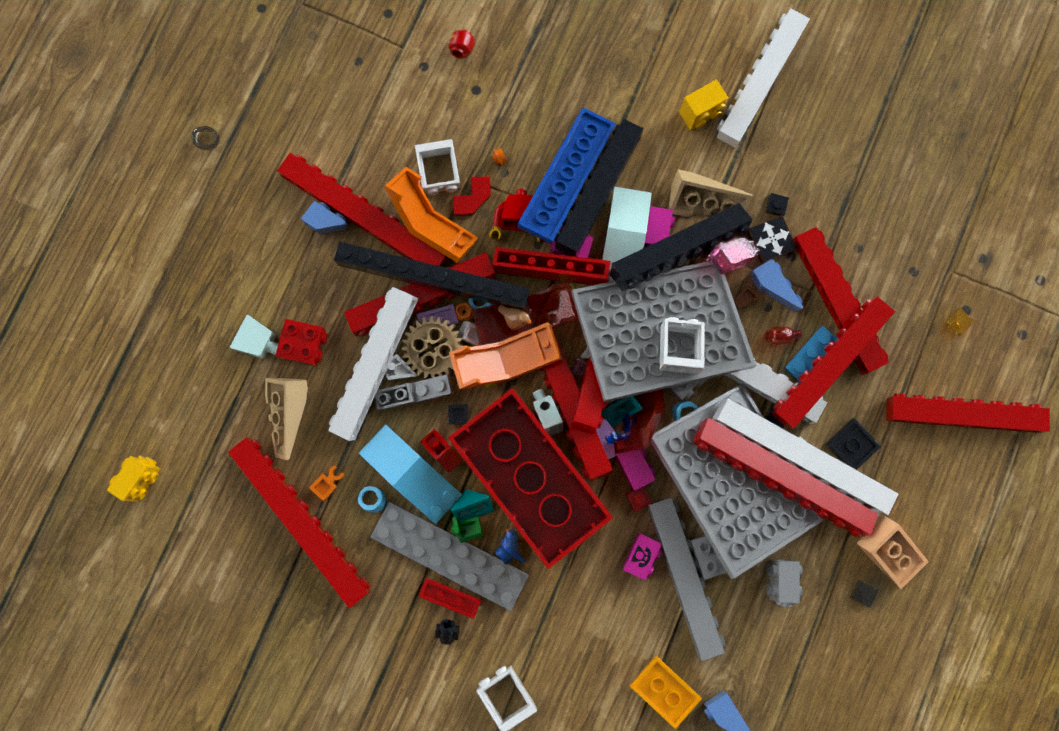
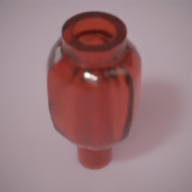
M773 326L765 332L766 341L776 345L790 343L794 338H801L802 336L801 330H793L788 326Z

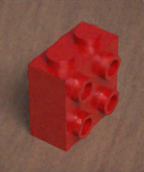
M285 318L275 356L282 360L317 367L323 358L321 350L323 344H326L328 339L327 330L321 326Z

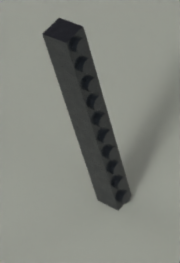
M343 242L338 243L334 257L335 263L341 267L499 306L503 305L507 308H517L524 312L530 294V288Z

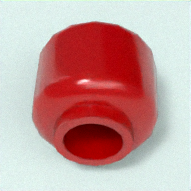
M457 30L452 34L448 48L455 58L463 59L470 56L475 45V39L468 30Z

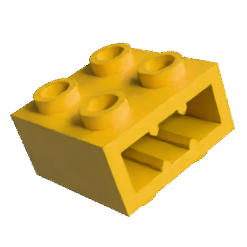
M140 455L139 457L130 456L123 461L120 472L110 480V486L107 491L122 501L138 502L142 500L147 494L146 489L159 476L160 468L156 466L157 462L149 457L144 458Z

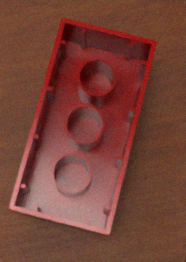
M513 388L448 437L547 569H550L613 519L609 511Z

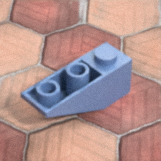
M773 259L757 267L749 274L758 290L794 312H798L803 308L799 295H795L791 282L784 278L780 265L774 262Z

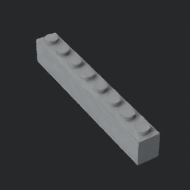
M668 498L648 505L647 508L659 543H661L662 552L698 658L704 661L724 654L725 641L722 635L719 636L716 629L719 627L716 616L711 614L710 608H712L710 598L708 596L705 597L703 591L706 588L703 578L698 576L697 570L699 566L696 558L691 556L690 550H692L690 540L685 538L684 531H686L683 520L678 518L677 512H679L677 502L673 501L672 498Z

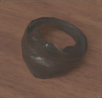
M209 126L197 127L191 132L192 142L199 149L212 150L220 143L219 134ZM205 131L213 133L215 142L210 145L202 143L198 139L199 133Z

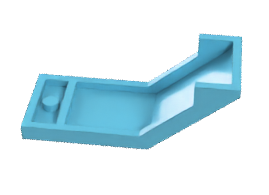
M386 424L359 452L397 491L435 524L462 496L454 486L421 458Z

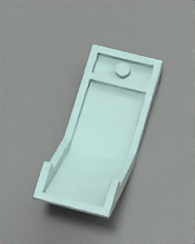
M614 186L602 260L611 261L612 265V263L644 248L652 193Z

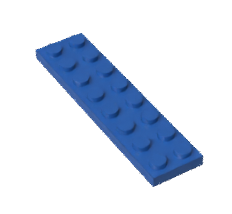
M582 107L519 220L518 228L550 244L553 243L616 123Z

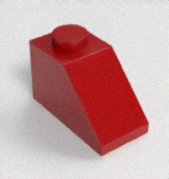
M435 429L420 441L448 473L463 461L460 455Z

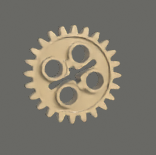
M430 316L429 322L425 317L422 318V323L415 321L417 327L409 326L412 332H405V335L409 338L402 340V342L407 344L406 347L401 348V350L407 351V354L403 355V358H409L406 365H413L411 371L418 369V376L424 372V378H428L430 374L432 378L437 377V374L442 376L444 372L450 375V368L453 369L450 355L445 356L442 349L444 346H448L451 352L463 347L464 345H460L459 342L464 339L457 337L460 331H453L456 325L448 326L449 320H445L442 323V317H438L436 322L434 316ZM435 329L440 332V337L437 340L432 336ZM444 338L448 339L445 343L435 347V351H429L421 358L419 357V354L432 347L431 344H438ZM419 339L424 342L422 350H419L416 346ZM428 356H432L434 359L432 366H429L426 362Z

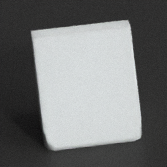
M463 321L457 337L463 338V342L478 346L485 329L469 321Z

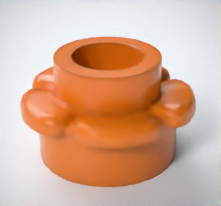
M494 149L495 153L492 156L496 165L500 163L503 166L507 159L502 149Z
M465 302L455 307L457 319L460 321L470 320L473 314L472 306Z

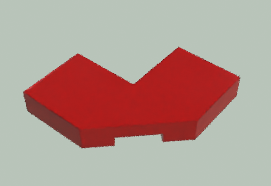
M490 176L471 177L472 195L453 196L454 216L474 215L479 207L491 197Z

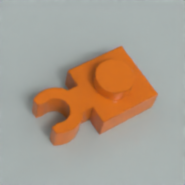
M335 465L330 468L328 476L322 473L309 487L322 501H325L337 489L338 486L334 482L343 479L345 476L343 472L339 476L334 475V471L338 468Z

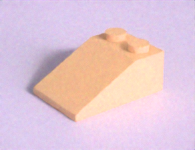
M886 516L874 526L871 535L862 537L857 542L864 553L900 589L929 562L902 527Z

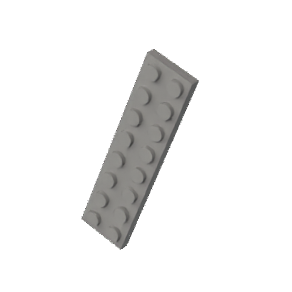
M391 502L387 504L370 537L510 611L529 574L508 563L504 564L502 560L468 542L460 543L459 539L451 533Z

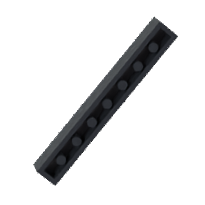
M623 119L620 125L617 124L612 133L614 135L613 139H608L604 148L606 150L604 155L600 154L596 164L598 166L596 170H591L588 176V184H584L580 190V199L574 201L571 210H573L571 215L566 216L562 224L564 228L562 231L559 230L554 239L556 250L568 256L577 257L636 148L644 128L626 119Z
M738 203L612 263L610 276L622 292L627 289H633L641 282L650 281L656 275L664 274L674 266H681L687 260L693 257L697 258L707 250H714L718 245L724 242L728 243L738 235L746 234L750 230L749 227L753 219Z

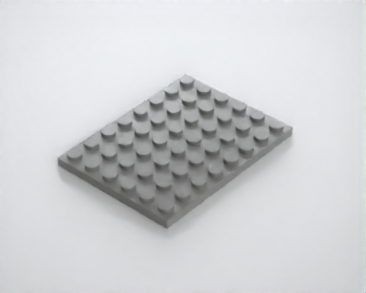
M719 259L670 269L664 274L656 275L650 281L641 282L635 288L627 289L623 292L615 281L574 289L571 292L604 402L743 371L756 366ZM676 317L679 320L695 319L698 322H705L704 369L700 374L659 371L661 324L665 318ZM668 331L667 357L694 359L695 334Z
M743 383L648 437L731 579L736 578L825 520L817 516V513L811 509L808 510L801 507L800 503L795 500L785 498L779 491L767 488L763 482L751 479L749 474L735 470L731 464L717 460L714 457L715 455L698 449L697 445L692 443L700 423L707 418H713L722 399L729 398L764 418Z

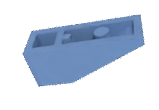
M724 690L703 703L707 708L704 712L710 721L714 720L725 730L750 731L729 695Z

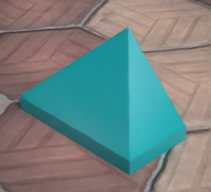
M634 396L613 400L606 406L605 410H602L601 414L613 427L642 410L643 407Z
M466 489L451 508L454 517H457L459 521L491 513L494 509L488 495Z

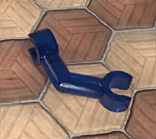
M629 413L622 418L624 424L623 432L610 433L611 436L605 437L607 444L629 439L632 426L637 423V417L630 421Z

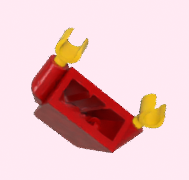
M517 189L516 195L509 194L506 201H503L495 209L493 218L494 229L490 231L491 239H493V233L495 232L499 233L498 240L502 238V234L499 231L500 227L501 230L524 231L518 228L517 225L533 197L532 195H527L525 189Z

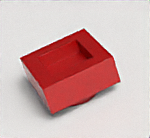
M644 486L625 494L634 512L652 504Z

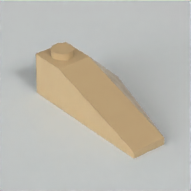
M678 169L671 186L669 209L673 210L675 215L691 217L693 214L710 215V213L721 212L740 203L746 211L753 196L750 193L699 174Z
M265 378L266 404L270 403L271 414L268 417L274 426L272 441L276 458L290 459L307 400V380Z

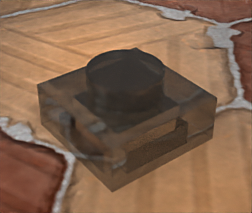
M858 580L850 598L870 608L878 589Z

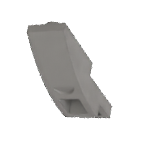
M446 374L378 390L375 399L377 410H385L439 399V397L454 394L451 376Z

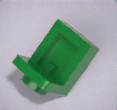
M479 516L463 521L453 517L454 525H451L452 534L454 537L457 536L460 543L483 537Z

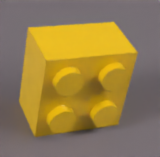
M716 79L684 97L679 114L690 130L695 127L699 129L706 124V121L711 118L715 120L722 115L729 97Z

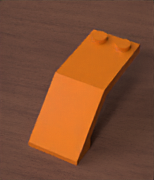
M405 167L385 185V191L410 234L458 263L477 243L478 237L435 211L420 185L422 176Z
M549 322L498 343L473 347L465 345L449 352L459 389L510 381L562 360Z

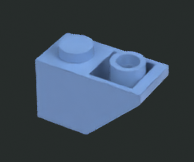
M314 201L301 218L305 225L319 234L346 230L349 227L343 215L338 212L336 214L330 211L331 208L323 202L319 204Z

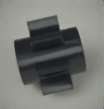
M445 619L440 624H436L435 638H440L441 644H452L454 640L459 639L460 626H455L454 620Z

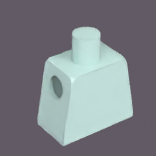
M246 315L230 348L237 352L264 359L268 352L276 355L278 344L274 342L276 334L251 316Z
M543 389L533 392L535 413L549 436L564 431L562 419L552 396L546 397Z

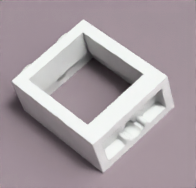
M452 139L415 145L419 173L422 176V189L425 194L436 195L441 191L454 192L461 188ZM450 154L455 180L427 185L423 158Z
M676 317L664 319L660 332L659 371L689 374L701 373L704 369L705 322H698L695 319L679 320ZM668 331L695 334L694 359L667 357Z
M503 666L495 672L496 676L489 679V677H486L480 681L476 691L500 731H508L537 712V707L512 666L508 668ZM510 675L527 704L503 720L485 690Z

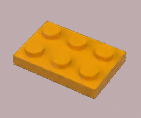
M657 655L653 657L629 685L675 729L702 699Z

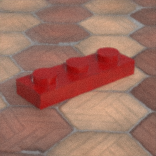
M427 577L418 596L472 619L475 618L482 600Z

